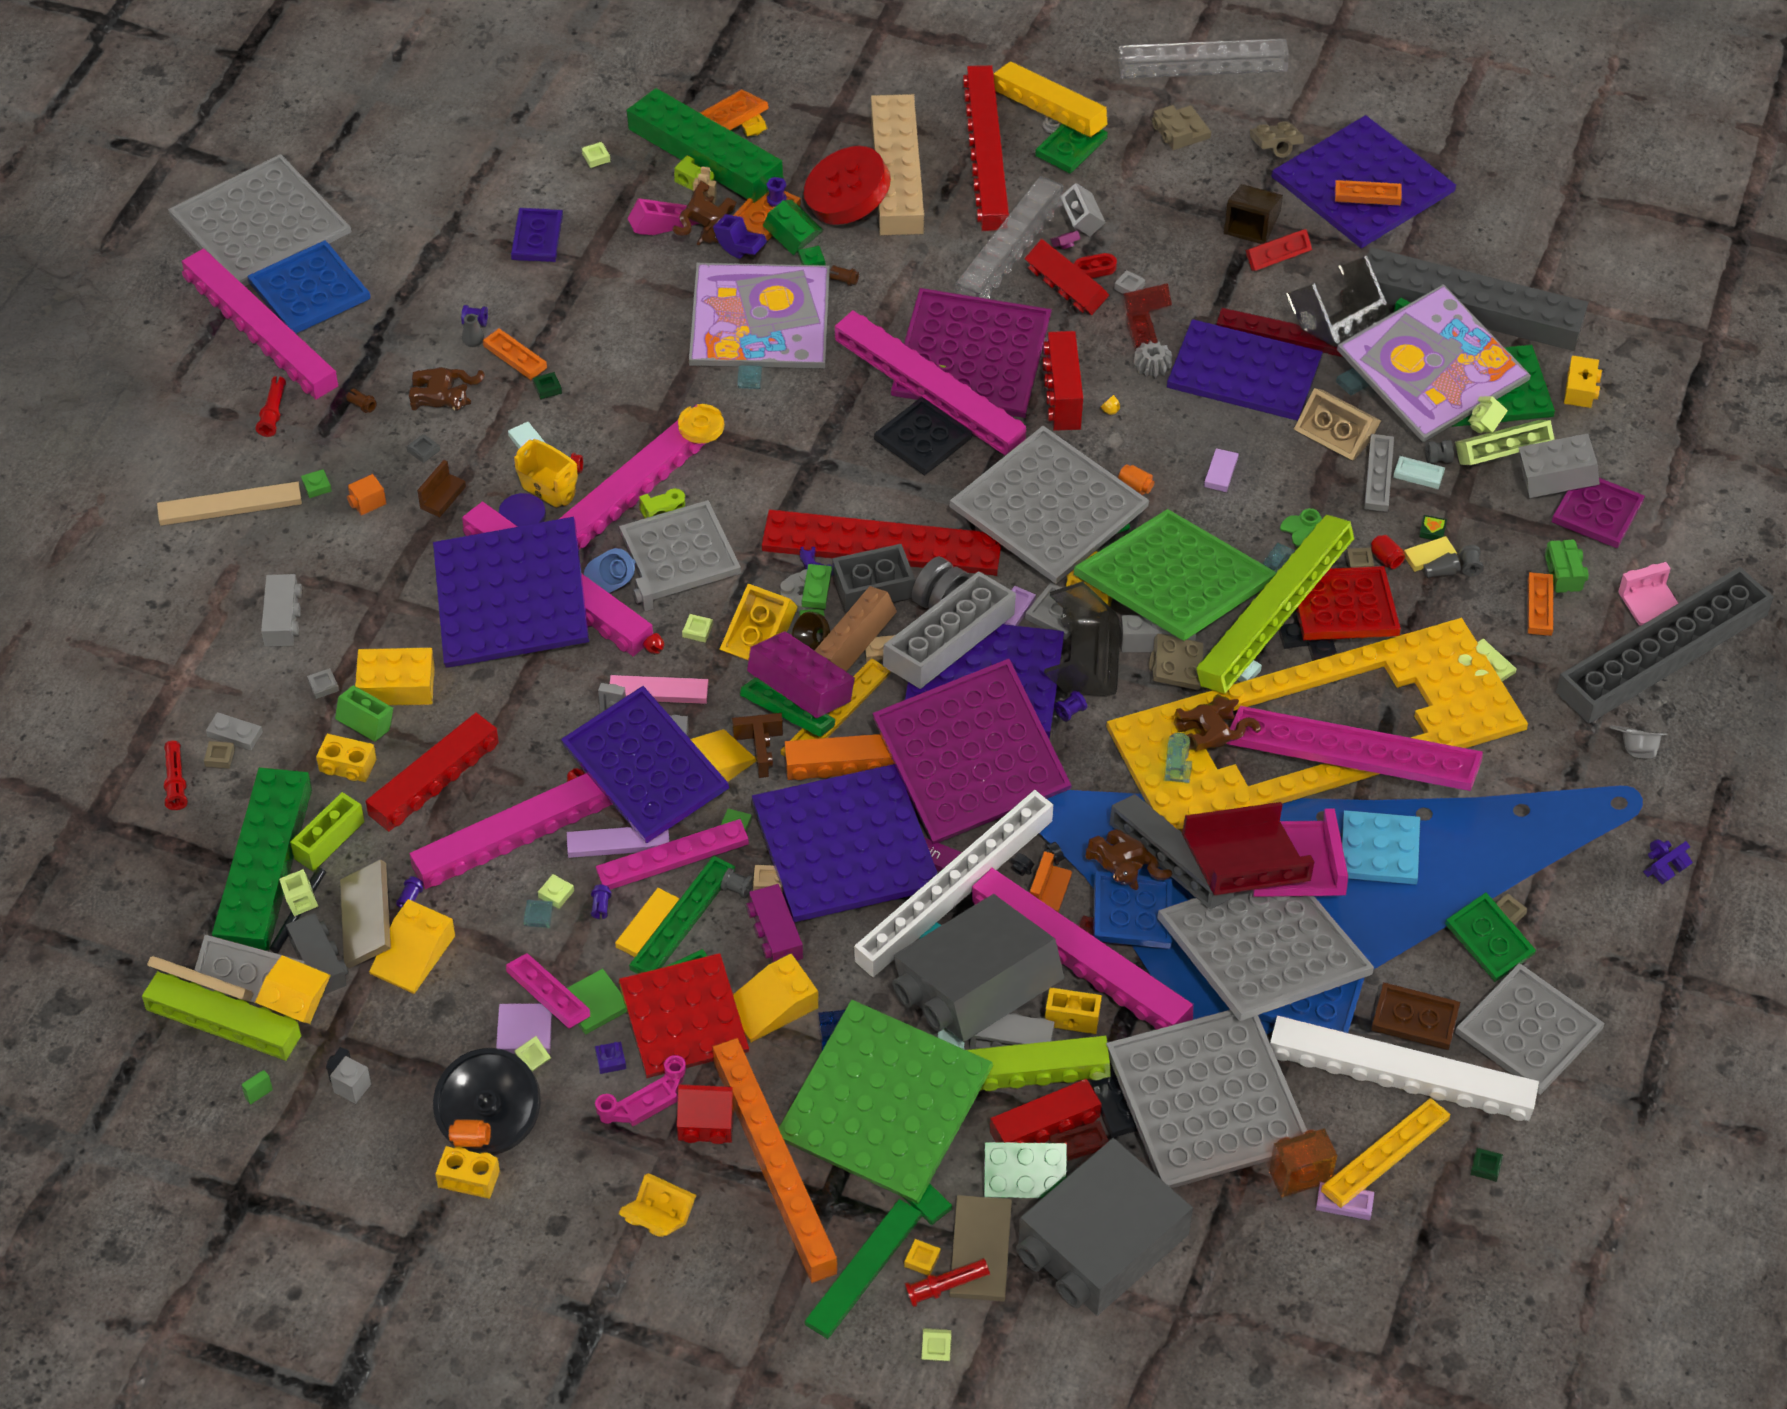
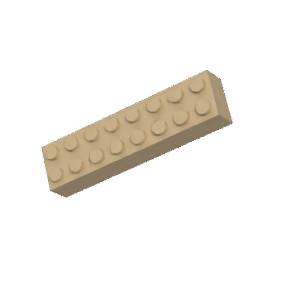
M914 94L871 96L873 148L880 154L891 175L889 190L885 198L878 205L880 235L924 234V209Z

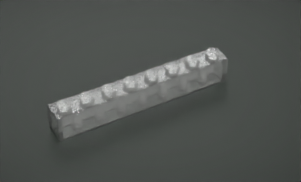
M1286 39L1119 46L1118 51L1120 79L1287 72L1289 63Z
M1042 176L1037 179L956 282L955 294L985 299L990 298L991 292L994 288L999 287L1004 275L1010 273L1015 261L1020 260L1025 248L1030 247L1036 234L1041 233L1046 221L1051 220L1056 208L1062 206L1063 202L1060 198L1063 195L1062 184Z

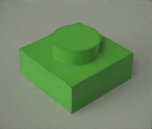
M324 469L301 476L309 498L332 492Z

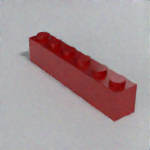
M477 712L474 713L365 800L368 816L388 832L394 827L401 825L409 815L421 809L425 802L438 795L446 785L458 779L462 772L474 766L483 755L494 750L499 743L497 728Z

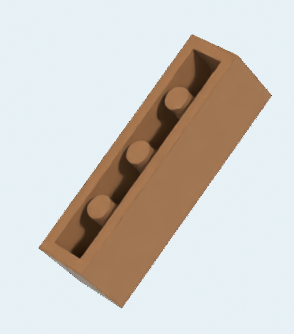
M869 586L815 651L847 672L897 613L888 592Z

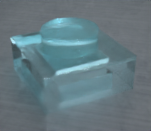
M739 365L738 388L761 389L762 366Z

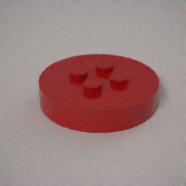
M865 146L843 148L828 155L813 168L804 185V198L815 217L820 221L833 225L850 223L866 216L882 202L890 187V171L880 154L872 148Z

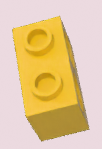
M328 733L316 756L320 772L362 782L367 781L377 760L374 744Z
M445 1146L435 1173L438 1188L490 1199L500 1172L498 1157L485 1152H470L462 1147L452 1148ZM453 1166H460L457 1169H451ZM482 1171H485V1172H486L485 1174H482V1175H478V1174H477V1173L482 1172Z

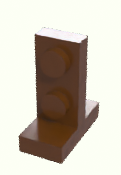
M782 713L732 718L733 738L736 740L754 739L759 778L769 777L768 767H773L772 752H767L766 747H770V737L783 736Z

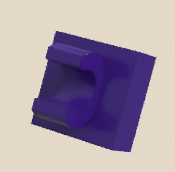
M621 1041L595 1046L600 1074L626 1069Z

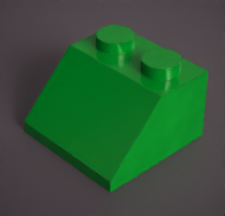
M783 200L768 213L762 225L793 256L798 253L799 249H803L823 232V229L793 200Z

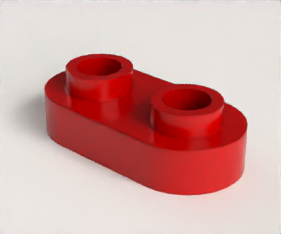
M1102 253L1079 258L1074 262V265L1089 277L1096 278L1113 274L1116 271L1117 259L1112 254Z

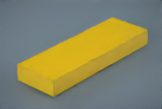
M657 888L615 942L616 948L636 957L679 901V898Z

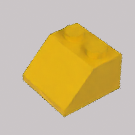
M282 955L265 977L255 1003L310 1024L331 975Z

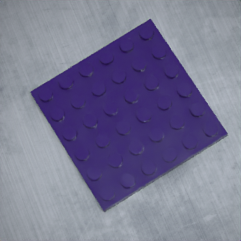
M1367 115L1272 170L1271 175L1272 178L1361 249L1455 192L1456 184ZM1335 181L1401 184V205L1335 202Z
M574 517L433 542L443 660L446 668L589 642L576 521Z
M1002 624L921 689L908 682L905 700L1010 659L1050 739L1064 631Z
M895 764L752 795V804L793 922L912 896L938 874L909 795Z

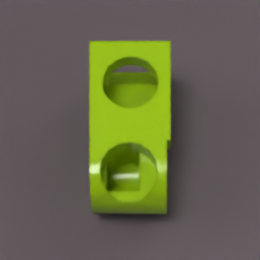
M687 155L674 167V180L676 183L693 191V183L695 178H698V175L701 174V167L695 165L694 159ZM710 170V180L714 181V174Z
M674 488L668 490L665 494L652 498L648 494L639 496L640 512L645 519L685 507V494L682 490Z

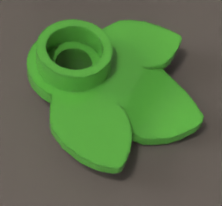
M1305 509L1299 516L1287 517L1282 522L1280 530L1292 533V542L1296 547H1299L1303 540L1314 530L1315 526L1320 523L1322 518L1317 510Z

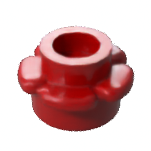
M574 452L569 458L577 463V473H582L583 456L576 455Z

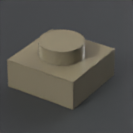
M1371 548L1347 549L1346 557L1349 568L1374 567Z
M209 741L204 758L205 767L230 769L235 751L234 743Z
M1508 893L1496 903L1513 924H1516L1526 915L1527 908Z

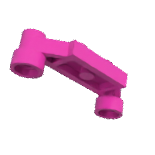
M677 1055L668 1057L664 1063V1077L619 1102L611 1094L598 1096L595 1101V1107L601 1122L605 1124L624 1122L630 1123L633 1127L678 1102V1085H681L684 1081V1074L686 1073L685 1060Z

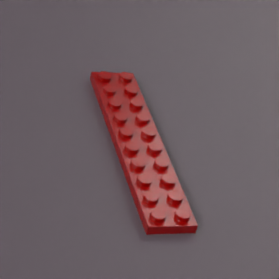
M769 509L762 541V551L800 555L801 547H804L806 551H810L811 547L815 546V557L837 558L902 544L910 567L924 568L929 561L940 556L951 562L953 568L958 567L967 573L976 574L979 571L985 575L997 576L1002 545L981 531Z

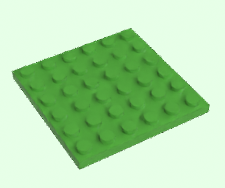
M1169 509L1074 567L1075 576L1183 641L1264 589L1265 585L1277 573Z
M851 1000L782 1121L779 1131L785 1143L918 1204L988 1077L993 1063Z

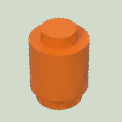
M1126 464L1118 476V479L1141 495L1148 494L1154 486L1153 475L1134 465L1129 466Z
M455 1120L454 1125H450L449 1140L453 1141L455 1147H482L490 1142V1124L484 1123L483 1120Z

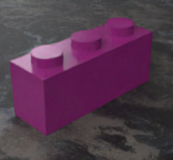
M779 884L750 891L749 903H746L749 917H754L756 921L754 929L757 938L763 939L762 950L765 958H770L771 963L789 954H792L796 961L803 959V944Z

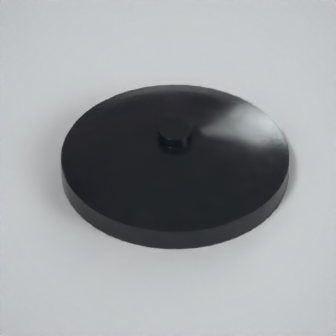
M498 1048L476 1049L455 1059L442 1073L433 1097V1112L437 1126L445 1138L452 1144L453 1141L449 1140L450 1125H454L455 1120H483L484 1123H489L491 1136L488 1145L462 1148L470 1152H485L491 1155L506 1152L523 1141L534 1127L541 1105L539 1084L532 1070L515 1054Z

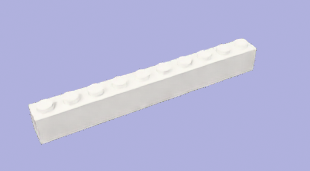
M1036 790L1030 793L854 946L855 962L868 974L875 977L894 960V954L914 943L922 934L970 894L972 886L991 868L997 870L1049 825L1053 820V804Z
M1281 1016L1276 1018L1270 1042L1276 1059L1280 1061L1289 1060L1297 1062L1304 1067H1316L1332 1074L1340 1073L1352 1076L1359 1081L1368 1080L1376 1082L1383 1087H1395L1403 1089L1410 1094L1419 1093L1427 1095L1438 1101L1447 1100L1455 1102L1462 1107H1474L1482 1109L1489 1114L1498 1113L1510 1116L1517 1121H1530L1534 1110L1539 1081Z

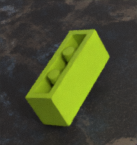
M340 793L290 841L294 859L314 872L365 822L361 804L345 793Z

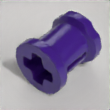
M773 177L767 182V189L769 190L767 202L771 206L776 207L783 200H787L784 193L786 181L783 178Z
M463 305L461 313L462 325H464V317L467 314L478 315L477 318L481 327H486L488 321L487 307L470 308L468 305Z
M1073 691L1070 697L1064 701L1056 702L1054 707L1057 715L1067 722L1078 711L1086 710L1087 703L1080 692Z

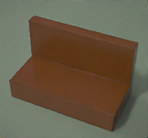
M443 460L417 490L420 509L439 518L466 487L464 480L449 474L448 461Z

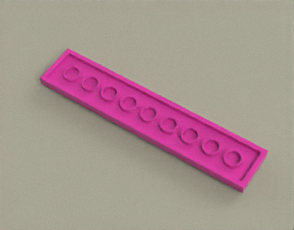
M1244 706L1239 707L1230 730L1235 731L1236 725L1240 720L1250 717L1259 722L1261 731L1256 733L1251 727H1246L1243 737L1226 743L1263 752L1467 791L1472 789L1483 758L1482 751Z

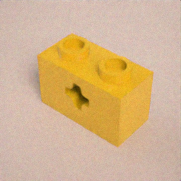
M1579 356L1571 357L1564 404L1591 408L1593 399L1598 400L1600 386H1596V383H1600L1602 370L1598 369L1599 360Z
M1049 988L1045 1019L1055 1021L1054 1028L1097 1034L1102 995Z

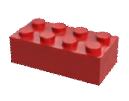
M1048 332V341L1043 342V352L1047 356L1042 358L1043 371L1047 372V374H1044V386L1049 389V391H1046V404L1051 406V408H1048V421L1053 422V431L1081 430L1083 391L1076 332Z

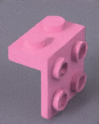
M1667 562L1652 564L1639 570H1631L1622 576L1618 593L1640 626L1678 604L1666 585L1671 569Z

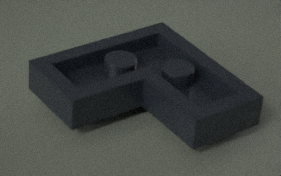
M1300 623L1284 624L1278 630L1284 649L1308 646L1312 661L1337 654L1333 639L1303 640Z

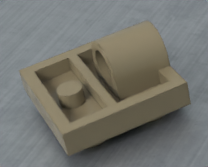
M1279 122L1276 126L1263 124L1258 125L1257 128L1250 129V138L1261 149L1270 148L1280 158L1287 157L1291 153L1292 145L1304 143V135L1290 122ZM1284 142L1280 149H1276L1278 143Z
M1157 634L1154 637V650L1149 659V670L1153 671V681L1199 690L1202 686L1200 685L1196 668L1203 661V643L1187 639L1183 641L1177 637Z

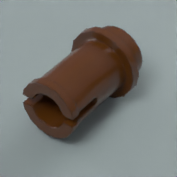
M835 265L831 267L830 271L839 273V275L830 273L829 278L831 280L845 282L848 286L857 284L859 272H856L854 268L848 270Z
M354 388L350 391L355 395L348 392L347 401L360 407L362 412H372L376 408L377 402L372 395H365Z

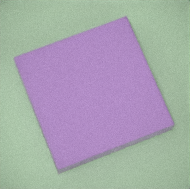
M499 1004L496 1048L516 1054L514 1052L516 1049L537 1036L548 1054H550L552 1013L542 1004Z

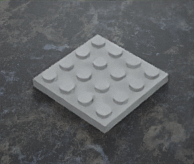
M709 500L619 526L620 534L629 554L636 561L635 567L640 577H645L650 587L653 600L741 574V566Z
M1519 963L1457 1026L1455 1034L1512 1075L1539 1081L1537 1093L1541 1095L1599 1034L1605 1023Z

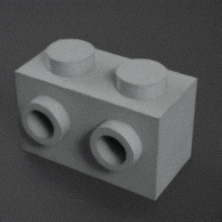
M1077 183L1060 196L1074 229L1079 233L1083 232L1090 237L1106 223L1093 194Z

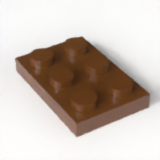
M1383 982L1371 1030L1449 1050L1461 1002Z

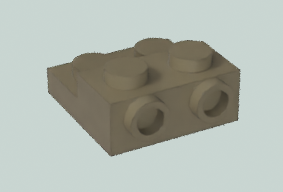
M1171 105L1154 111V117L1152 118L1153 127L1159 131L1164 142L1168 143L1172 150L1211 138L1210 129L1191 105L1178 110Z

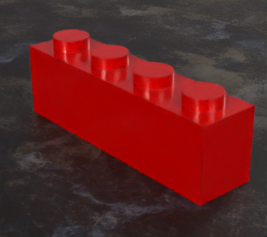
M1042 238L1024 258L1030 264L1028 269L1037 277L1039 274L1044 276L1043 281L1053 289L1056 286L1060 289L1058 293L1067 301L1071 298L1074 301L1073 305L1082 313L1086 310L1089 314L1093 315L1109 296L1101 285Z
M1084 1079L990 1119V1133L995 1142L1046 1143L1054 1136L1059 1134L1065 1135L1078 1126L1094 1123L1100 1118L1101 1102L1088 1080Z

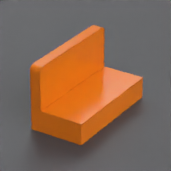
M1044 851L1030 894L1059 913L1072 871L1053 866L1054 854Z

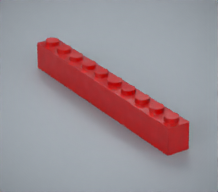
M967 66V75H963V88H967L964 90L965 102H969V104H966V117H970V119H967L968 132L972 131V133H969V146H973L970 149L971 161H975V163H972V176H976L973 179L974 192L978 191V194H975V207L980 208L977 209V222H981L982 231L1008 230L1009 211L993 66Z

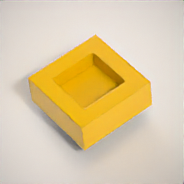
M760 114L741 124L747 136H756L762 131L767 130L766 123Z
M915 1239L905 1259L904 1267L925 1275L931 1274L940 1256L941 1248Z

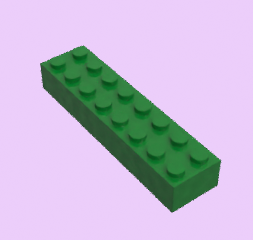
M657 88L626 110L629 130L680 160H683L687 155L694 159L695 165L710 168L714 174V180L747 199L751 198L753 203L769 192L767 189L769 179L773 177L783 178L781 159Z
M258 768L212 937L269 952L284 897L279 879L290 874L294 859L290 841L302 830L312 792L308 772Z

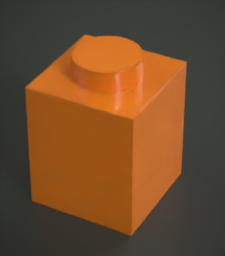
M373 474L348 485V502L353 509L356 508L361 516L386 505L384 488Z

